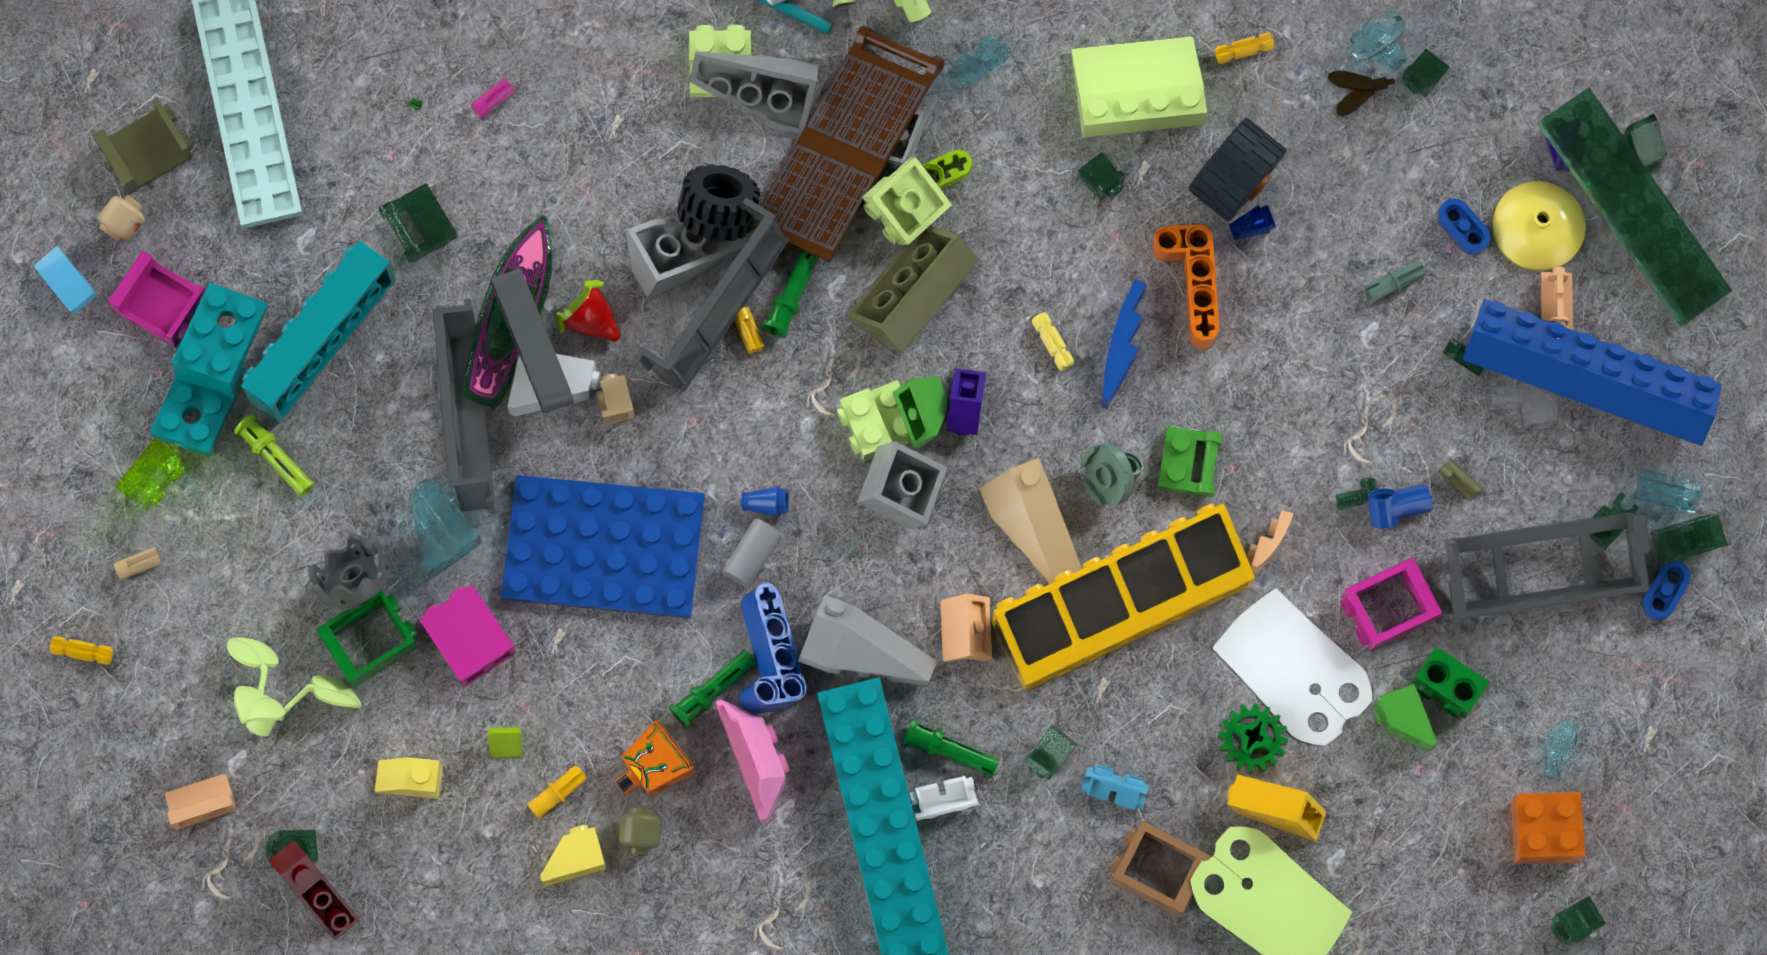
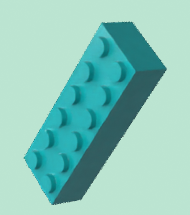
M361 240L355 246L351 245L346 249L341 257V264L335 271L332 269L324 276L321 282L323 286L316 294L312 293L306 298L302 304L303 310L296 318H291L287 321L282 329V336L276 343L271 342L265 348L262 354L263 359L256 367H250L242 378L243 383L241 387L249 402L278 424L285 418L396 281L390 261Z

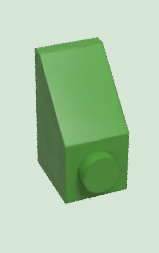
M939 376L910 379L893 391L914 449H919L938 435L949 406Z
M1415 684L1378 696L1375 702L1376 707H1373V713L1379 726L1384 725L1387 733L1425 751H1431L1436 747L1438 742Z

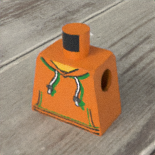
M657 719L622 755V761L628 768V771L614 782L625 796L641 785L647 795L651 797L694 775L695 768Z

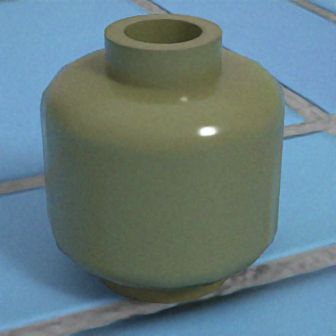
M628 808V813L620 817L619 844L629 848V854L648 855L649 849L659 846L661 819L659 816L653 815V809Z

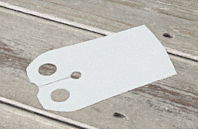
M1277 588L1243 612L1213 647L1260 700L1270 707V711L1274 715L1279 714L1281 716L1279 719L1281 724L1286 726L1287 731L1300 741L1313 745H1327L1343 732L1342 727L1347 719L1359 717L1372 702V690L1366 671L1317 628ZM1345 683H1352L1359 690V697L1352 703H1346L1339 697V689ZM1310 685H1320V694H1311L1309 691ZM1319 712L1327 717L1328 727L1323 732H1314L1309 728L1308 718L1313 713Z

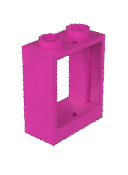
M1413 557L1346 588L1342 594L1341 606L1348 618L1353 617L1358 627L1355 629L1356 635L1363 646H1368L1370 652L1439 620L1442 615V611ZM1401 575L1421 615L1378 635L1357 595Z

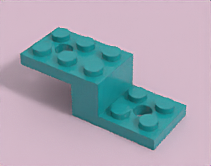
M209 282L171 362L175 379L150 430L151 437L210 457L242 388V378L246 373L244 360L268 311L267 302ZM223 316H231L235 319V323L231 327L223 328L218 325V321ZM196 411L201 415L198 422L189 424L183 420L188 412Z

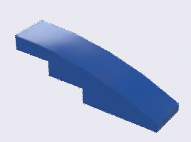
M1135 279L1121 307L1111 337L1103 377L1101 407L1108 409L1137 358L1139 348L1130 343L1141 326L1143 316L1134 311L1145 294L1147 285L1138 279Z

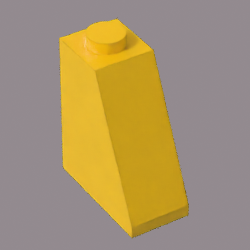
M1237 774L1235 783L1231 784L1227 793V805L1237 814L1317 842L1326 811L1308 792Z

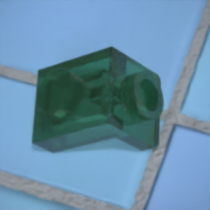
M1052 725L1024 761L1030 765L1028 768L1033 774L1050 780L1058 773L1078 744Z

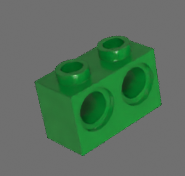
M1436 646L1411 684H1415L1418 694L1428 700L1434 698L1443 704V710L1456 718L1461 716L1465 719L1490 681ZM1429 670L1439 671L1443 676V681L1440 683L1432 682L1428 678L1427 672ZM1458 687L1465 688L1470 694V699L1467 701L1459 700L1455 696L1454 689Z

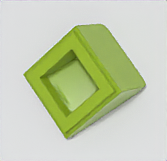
M493 727L488 729L489 750L492 758L522 756V732L519 727Z

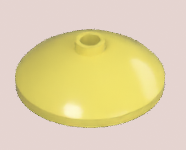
M1532 181L1512 188L1501 198L1494 211L1492 231L1499 250L1512 263L1531 271H1549L1554 267L1565 265L1578 253L1584 241L1586 222L1581 206L1568 191L1553 183ZM1540 215L1545 216L1548 222L1540 223L1537 217Z

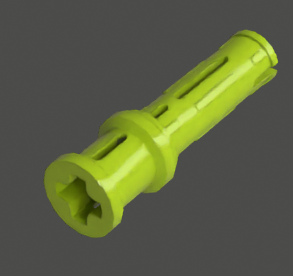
M255 413L245 417L234 429L236 436H242L252 447L251 451L254 455L258 457L263 456L296 491L299 497L309 493L315 486V483L276 444V436L272 432L268 433L257 421L258 417Z

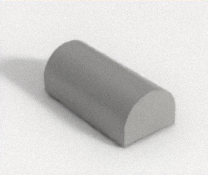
M916 110L885 165L886 168L896 171L910 157L914 156L929 116L927 111Z
M755 518L721 573L749 589L781 539V533L765 521Z

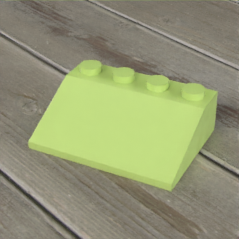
M1193 37L1071 49L1082 138L1205 124L1207 107Z

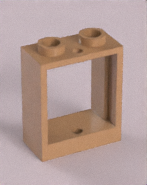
M1142 821L1138 829L1134 826L1131 827L1124 841V844L1129 846L1124 857L1119 854L1116 856L1109 872L1114 874L1111 883L1181 918L1193 894L1190 879L1201 861L1209 860L1211 856ZM1144 835L1194 860L1175 900L1124 874Z

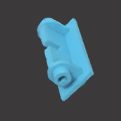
M1104 765L1088 766L1085 775L1091 777V780L1084 778L1081 787L1082 791L1087 792V796L1108 801L1110 791H1114L1117 794L1113 804L1134 811L1136 808H1143L1146 797L1140 796V793L1147 795L1149 785L1144 784L1143 778L1132 774H1126L1125 777L1113 774L1114 770Z

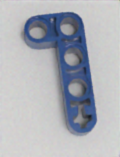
M762 583L747 593L741 601L742 613L761 678L741 691L739 701L744 710L753 714L785 710L801 700L807 691L780 593L774 585Z

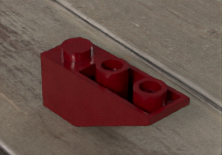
M294 840L269 860L271 865L334 941L359 921L355 913Z

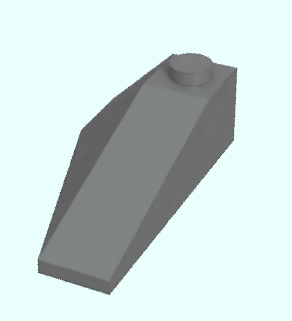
M696 51L689 82L719 99L725 98L740 107L739 110L759 117L765 121L764 124L773 129L801 135L806 127L817 82L819 65L789 58Z
M653 219L626 231L632 273L646 297L650 298L673 289L737 256L755 229L752 228V231L747 233L746 237L742 239L737 238L736 241L731 242L728 240L717 242V240L711 239L710 241L702 236L694 235L692 230H687L680 221L664 222V219Z
M825 595L815 614L798 662L828 673L839 674L840 670L858 672V677L869 678L870 674L886 676L889 681L928 686L938 661L856 606Z

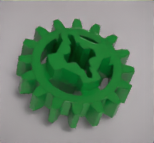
M1254 703L1252 710L1248 711L1247 707L1243 704L1240 706L1239 715L1233 710L1229 712L1231 722L1227 720L1222 721L1221 727L1226 732H1219L1218 739L1225 741V743L1219 747V751H1228L1229 754L1225 761L1229 763L1235 760L1237 762L1235 770L1239 771L1244 765L1247 766L1248 774H1252L1255 767H1258L1260 772L1264 773L1266 771V763L1272 767L1277 765L1278 762L1274 756H1284L1285 751L1280 746L1287 745L1288 738L1281 737V734L1286 732L1287 727L1277 725L1281 717L1279 714L1274 717L1269 716L1270 707L1267 706L1261 712L1259 711L1258 703ZM1246 719H1256L1254 723L1247 725L1240 723ZM1266 725H1268L1271 729L1274 736V741L1272 738L1268 737V734L1265 729ZM1259 728L1257 741L1247 750L1246 748L1249 744L1248 736H1251ZM1232 736L1233 739L1238 741L1241 749L1240 752L1235 749ZM1257 753L1266 755L1258 759L1250 758L1251 755Z

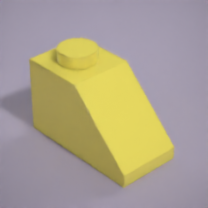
M405 757L379 760L375 793L439 799L443 767L439 760Z
M588 825L577 826L569 830L570 834L562 837L540 875L544 887L606 870L595 827L588 828Z

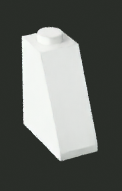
M556 354L571 390L574 403L589 400L592 390L598 389L600 372L596 371L595 361ZM520 356L518 357L507 406L509 414L512 416L541 411Z

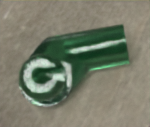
M1373 477L1364 478L1360 481L1361 489L1336 494L1335 498L1338 509L1360 506L1368 502L1369 492L1379 489L1377 487V480Z

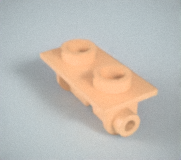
M1554 267L1552 272H1541V319L1551 323H1560L1566 328L1573 330L1572 273H1566L1564 267Z

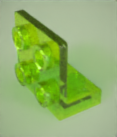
M154 438L115 487L147 511L151 505L154 507L161 501L165 494L163 490L171 481L175 482L182 475L186 462L174 444L171 443L167 447Z

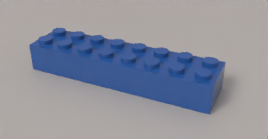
M1483 299L1462 359L1699 446H1703L1715 419L1722 388L1721 383L1708 376L1693 374L1680 366L1665 364L1649 355H1640L1626 350L1619 344L1601 341L1591 334L1573 331L1560 323H1551L1537 318L1530 312H1521L1509 308L1499 301Z

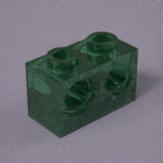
M1712 513L1650 532L1658 560L1665 564L1728 545L1719 515Z

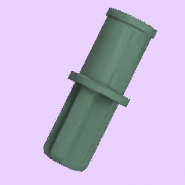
M1414 261L1394 272L1392 270L1387 271V275L1364 285L1368 299H1370L1371 303H1375L1389 294L1402 292V287L1426 275L1424 266L1420 261Z

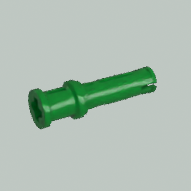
M805 251L801 252L782 294L775 297L772 302L774 307L768 320H764L761 325L769 334L779 338L787 337L789 333L787 328L793 315H797L800 310L798 301L819 259L818 257L810 255Z
M743 649L739 655L721 668L702 686H693L689 689L690 694L678 704H671L668 707L670 712L687 729L691 726L690 721L702 711L711 709L712 701L733 685L752 667L757 665L755 659L747 650Z
M912 719L902 744L906 746L912 744L926 750L929 756H936L938 754L993 778L1000 761L999 758L944 736L945 733L939 728L935 731L919 724L917 719Z

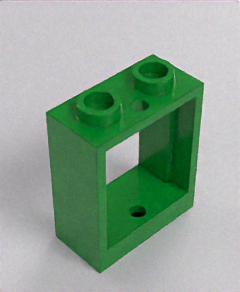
M383 590L359 607L344 611L316 629L352 688L418 648L414 641L418 637L414 627L409 620L404 623L397 614L402 610L393 594L387 597ZM383 607L404 642L357 671L335 635Z

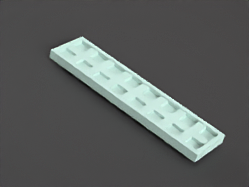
M192 0L241 228L245 229L302 216V208L256 0Z

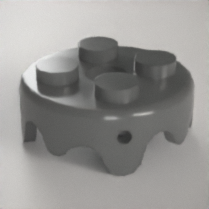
M351 534L347 538V546L344 549L327 551L325 554V565L322 570L318 566H310L308 574L314 591L325 606L333 609L352 610L373 598L388 583L392 567L388 556L379 542L376 541L371 546L361 536Z

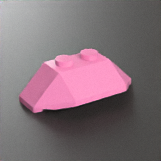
M716 701L717 712L763 826L768 824L785 787V773L790 772L783 754L777 755L773 744L777 743L778 739L772 724L766 726L763 717L726 701Z

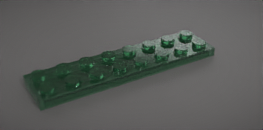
M1590 87L1537 123L1680 327L1732 292L1728 283Z

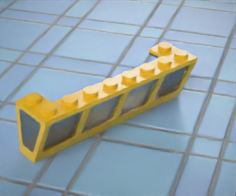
M1213 503L1199 509L1197 511L1198 515L1188 520L1185 517L1178 518L1168 525L1169 529L1158 533L1157 530L1148 532L1140 537L1141 542L1133 546H1129L1128 543L1118 546L1111 551L1112 555L1101 560L1100 557L1090 559L1082 565L1083 569L1072 573L1071 570L1065 571L1054 577L1055 582L1045 587L1042 584H1037L1025 591L1026 595L1017 600L1010 597L999 602L996 605L997 609L993 610L992 626L1024 691L1026 692L1252 586L1255 580L1254 573L1224 503L1216 507Z

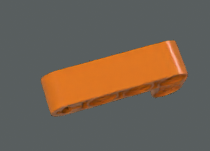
M1198 224L1161 227L1154 235L1152 244L1153 255L1156 259L1163 262L1184 261L1189 339L1191 344L1197 349H1209L1215 344L1219 333L1212 232L1206 226ZM1201 238L1206 245L1198 248L1193 246L1190 240ZM1169 239L1175 246L1171 249H1165L1160 246L1159 241ZM1201 267L1207 271L1208 275L1197 277L1193 274L1192 270ZM1204 297L1209 301L1210 305L1199 307L1194 302V299ZM1206 319L1205 330L1206 333H1209L1208 336H1203L1202 331H1199L1201 322Z

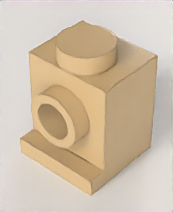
M613 373L600 377L602 391H598L596 394L600 410L607 409L601 412L604 426L634 419V410L625 375L618 376Z

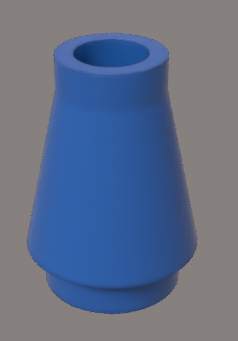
M774 486L752 492H743L741 498L742 510L780 517L781 514H787L789 510L788 490L781 489L780 486Z

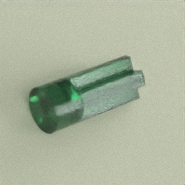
M1452 337L1442 353L1477 376H1480L1484 368L1462 360L1466 346Z

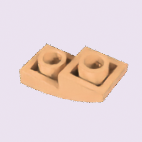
M1281 510L1278 519H1271L1267 536L1272 537V539L1260 536L1257 545L1251 543L1247 559L1251 563V569L1254 574L1261 570L1276 553L1288 530L1293 513Z

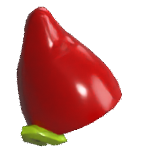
M600 280L583 281L585 287L580 295L563 313L558 311L556 313L559 332H564L566 327L579 334L601 337L617 342L621 337L610 305L599 289L603 287L604 282Z

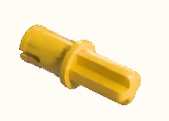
M572 767L553 784L551 782L547 783L549 787L532 801L528 802L527 806L540 820L560 802L565 803V798L587 780L586 775L579 767Z

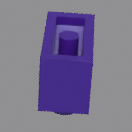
M955 368L946 431L954 432L961 436L978 434L986 372Z

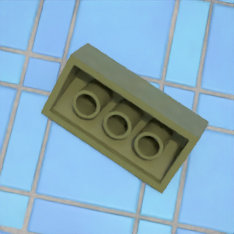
M930 225L909 245H905L847 317L885 347L903 353L913 343L914 338L922 328L932 320L933 315L940 306L951 297L954 289L963 278L969 275L979 258L959 235Z

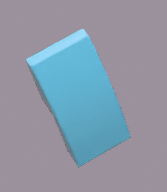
M58 246L34 265L45 282L73 315L98 295Z

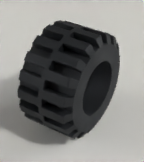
M714 164L698 166L695 170L691 169L687 176L684 177L677 208L678 219L687 230H692L694 235L702 236L710 241L712 239L717 240V242H724V240L731 242L736 241L737 238L742 239L746 237L747 233L752 231L754 226V220L742 202L745 198H748L754 203L759 204L760 189L757 187L755 180L750 179L748 174L742 173L734 167L730 168L727 165L721 164L720 166Z

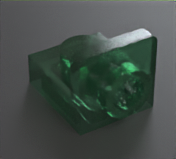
M1425 49L1415 62L1405 69L1402 80L1405 81V85L1410 91L1415 94L1420 93L1426 98L1446 75L1450 66Z
M1102 152L1077 171V175L1100 201L1107 196L1110 198L1115 197L1125 187L1123 184L1125 183L1126 173L1123 170L1118 172Z
M278 830L266 842L265 852L267 859H271L294 840L314 864L318 862L316 830Z

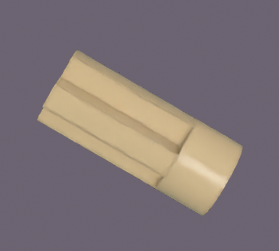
M153 547L113 564L121 581L161 565L162 562L157 549Z

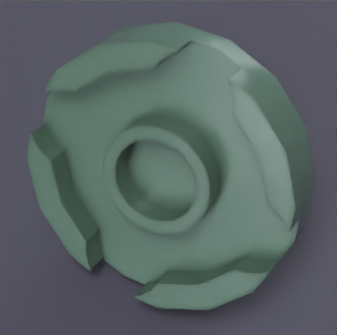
M1110 443L1090 447L1084 453L1081 460V468L1085 467L1087 477L1082 479L1084 487L1089 496L1100 505L1109 504L1110 506L1124 503L1130 497L1134 488V482L1143 470V463L1135 454L1122 452L1117 446Z

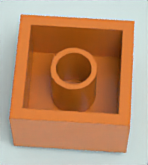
M1581 792L1516 794L1511 800L1515 864L1579 863L1585 857Z

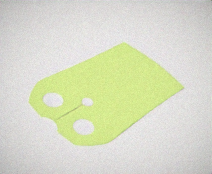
M1229 827L1216 841V850L1213 857L1209 860L1201 861L1190 879L1192 891L1200 909L1262 955H1327L1344 929L1352 911L1314 880L1262 831L1249 827ZM1235 840H1244L1249 844L1250 854L1246 859L1237 860L1231 855L1230 846ZM1217 874L1223 879L1224 888L1220 894L1211 895L1205 890L1204 881L1209 875ZM1250 878L1253 881V887L1249 890L1242 887V879Z

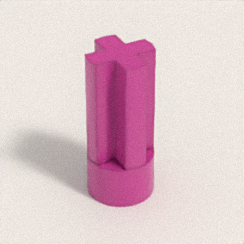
M503 78L471 104V107L483 119L515 93L514 87L506 78Z

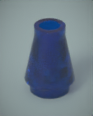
M1257 205L1228 224L1235 241L1242 238L1269 234L1271 229L1276 228L1268 205L1262 207Z

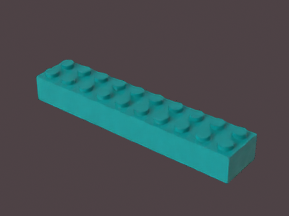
M880 677L817 692L821 717L880 955H949Z

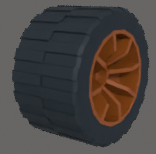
M1245 118L1211 156L1191 182L1188 189L1225 221H1230L1248 200L1253 201L1271 179L1270 173L1281 161L1287 150L1253 121Z

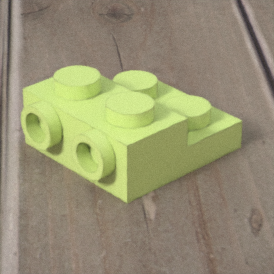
M700 25L696 27V31H689L690 74L696 51L752 56L751 30H745V27L742 25H729L726 27V30L714 31L713 26ZM690 82V97H716Z
M910 157L889 177H883L862 197L867 203L864 206L866 213L872 219H879L885 226L882 232L887 240L899 245H909L952 206L951 202L916 157Z
M898 380L871 391L867 388L840 399V408L836 409L843 427L849 426L852 436L848 437L851 448L855 455L860 453L863 462L873 459L876 449L880 445L896 441L904 446L911 443L893 395V391L900 387Z

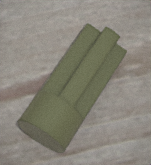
M1451 458L1438 471L1470 502L1483 490V487Z

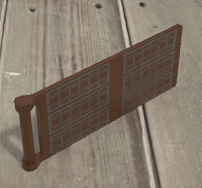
M864 25L859 28L852 47L760 205L776 215L775 221L784 235L790 239L789 245L827 262L833 259L865 202L862 197L875 185L931 84L942 71L944 66L943 58L936 55L930 57L875 34L871 28ZM870 44L927 68L925 75L919 74L867 52L863 48ZM754 221L753 229L756 230L758 226Z

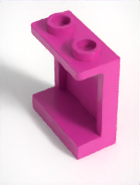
M141 251L108 300V303L117 314L176 348L180 340L182 341L206 288L201 285L197 287L156 263L153 256Z
M473 585L467 588L465 586L459 587L449 595L450 599L440 606L439 604L430 606L422 613L423 617L419 619L421 626L430 636L463 688L517 653L515 646Z

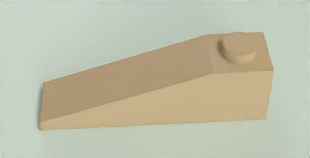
M1039 458L1013 467L979 488L991 519L997 526L1001 527L1009 536L1011 542L1025 554L1035 569L1049 584L1055 582L1054 577L1065 571L1071 570L1072 573H1075L1082 569Z

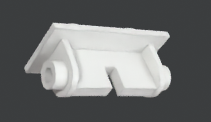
M964 775L943 781L945 788L943 792H939L937 783L919 788L916 787L914 792L909 793L916 820L931 819L941 814L963 811L969 807L979 805L972 777L966 778Z

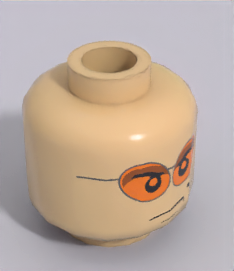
M129 195L125 199L113 196L98 215L101 223L99 228L117 242L121 239H132L145 221L144 215L139 211L142 205Z

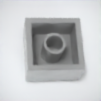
M896 441L880 445L876 449L857 503L908 529L927 525L947 467Z

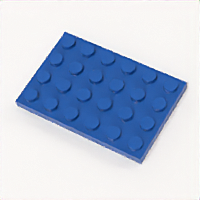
M516 475L501 599L505 601L691 619L705 493Z

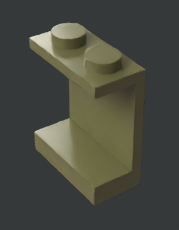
M158 98L152 100L155 110L114 134L107 136L104 129L93 134L98 147L128 195L193 158L189 147L193 145L184 129L178 132L173 124L177 121L175 114L168 104L163 107Z

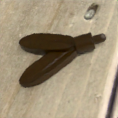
M1341 70L1328 74V80L1335 86L1353 90L1339 102L1337 114L1340 116L1351 114L1362 106L1375 91L1388 89V85L1395 83L1394 78L1386 79V77L1371 79L1364 75Z

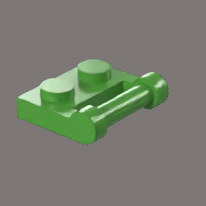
M1167 426L1157 489L1213 497L1215 492L1213 478L1218 446L1222 445L1223 435L1212 431L1202 432ZM1197 443L1206 445L1200 483L1191 482Z

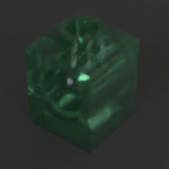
M1590 896L1559 912L1551 919L1553 922L1551 929L1560 943L1564 941L1567 947L1606 925Z

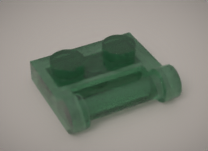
M427 183L394 201L383 204L378 209L381 217L387 219L404 247V255L408 262H414L458 237ZM407 211L424 242L420 244L414 242L398 215L399 212Z

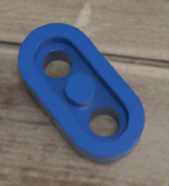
M1456 198L1446 200L1441 205L1437 215L1441 227L1465 253L1477 255L1485 251L1490 242L1488 228L1464 201ZM1448 214H1456L1458 220L1451 221L1448 218ZM1468 237H1476L1478 239V243L1471 244L1468 241Z
M1676 560L1668 561L1658 571L1649 587V591L1646 592L1642 600V609L1650 619L1656 621L1664 620L1676 608L1691 580L1690 570L1684 563ZM1674 574L1678 582H1669L1668 575ZM1653 601H1660L1663 609H1655L1652 604Z

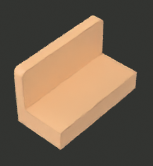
M966 593L941 600L943 661L953 662L961 659H971L984 662L992 660L990 597Z
M225 774L165 793L169 809L167 815L170 825L175 830L237 811L228 777Z

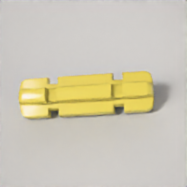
M1045 312L1040 313L1032 319L1034 328L1037 332H1040V338L1051 357H1055L1054 362L1058 369L1062 371L1071 367L1074 364L1072 355L1069 351H1066V345L1055 326H1051L1052 321L1048 314Z

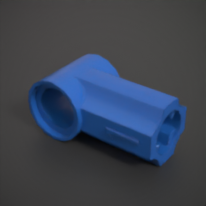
M1425 484L1396 491L1389 488L1373 490L1368 494L1370 524L1374 528L1386 529L1394 527L1399 523V519L1428 513L1433 508L1432 496Z

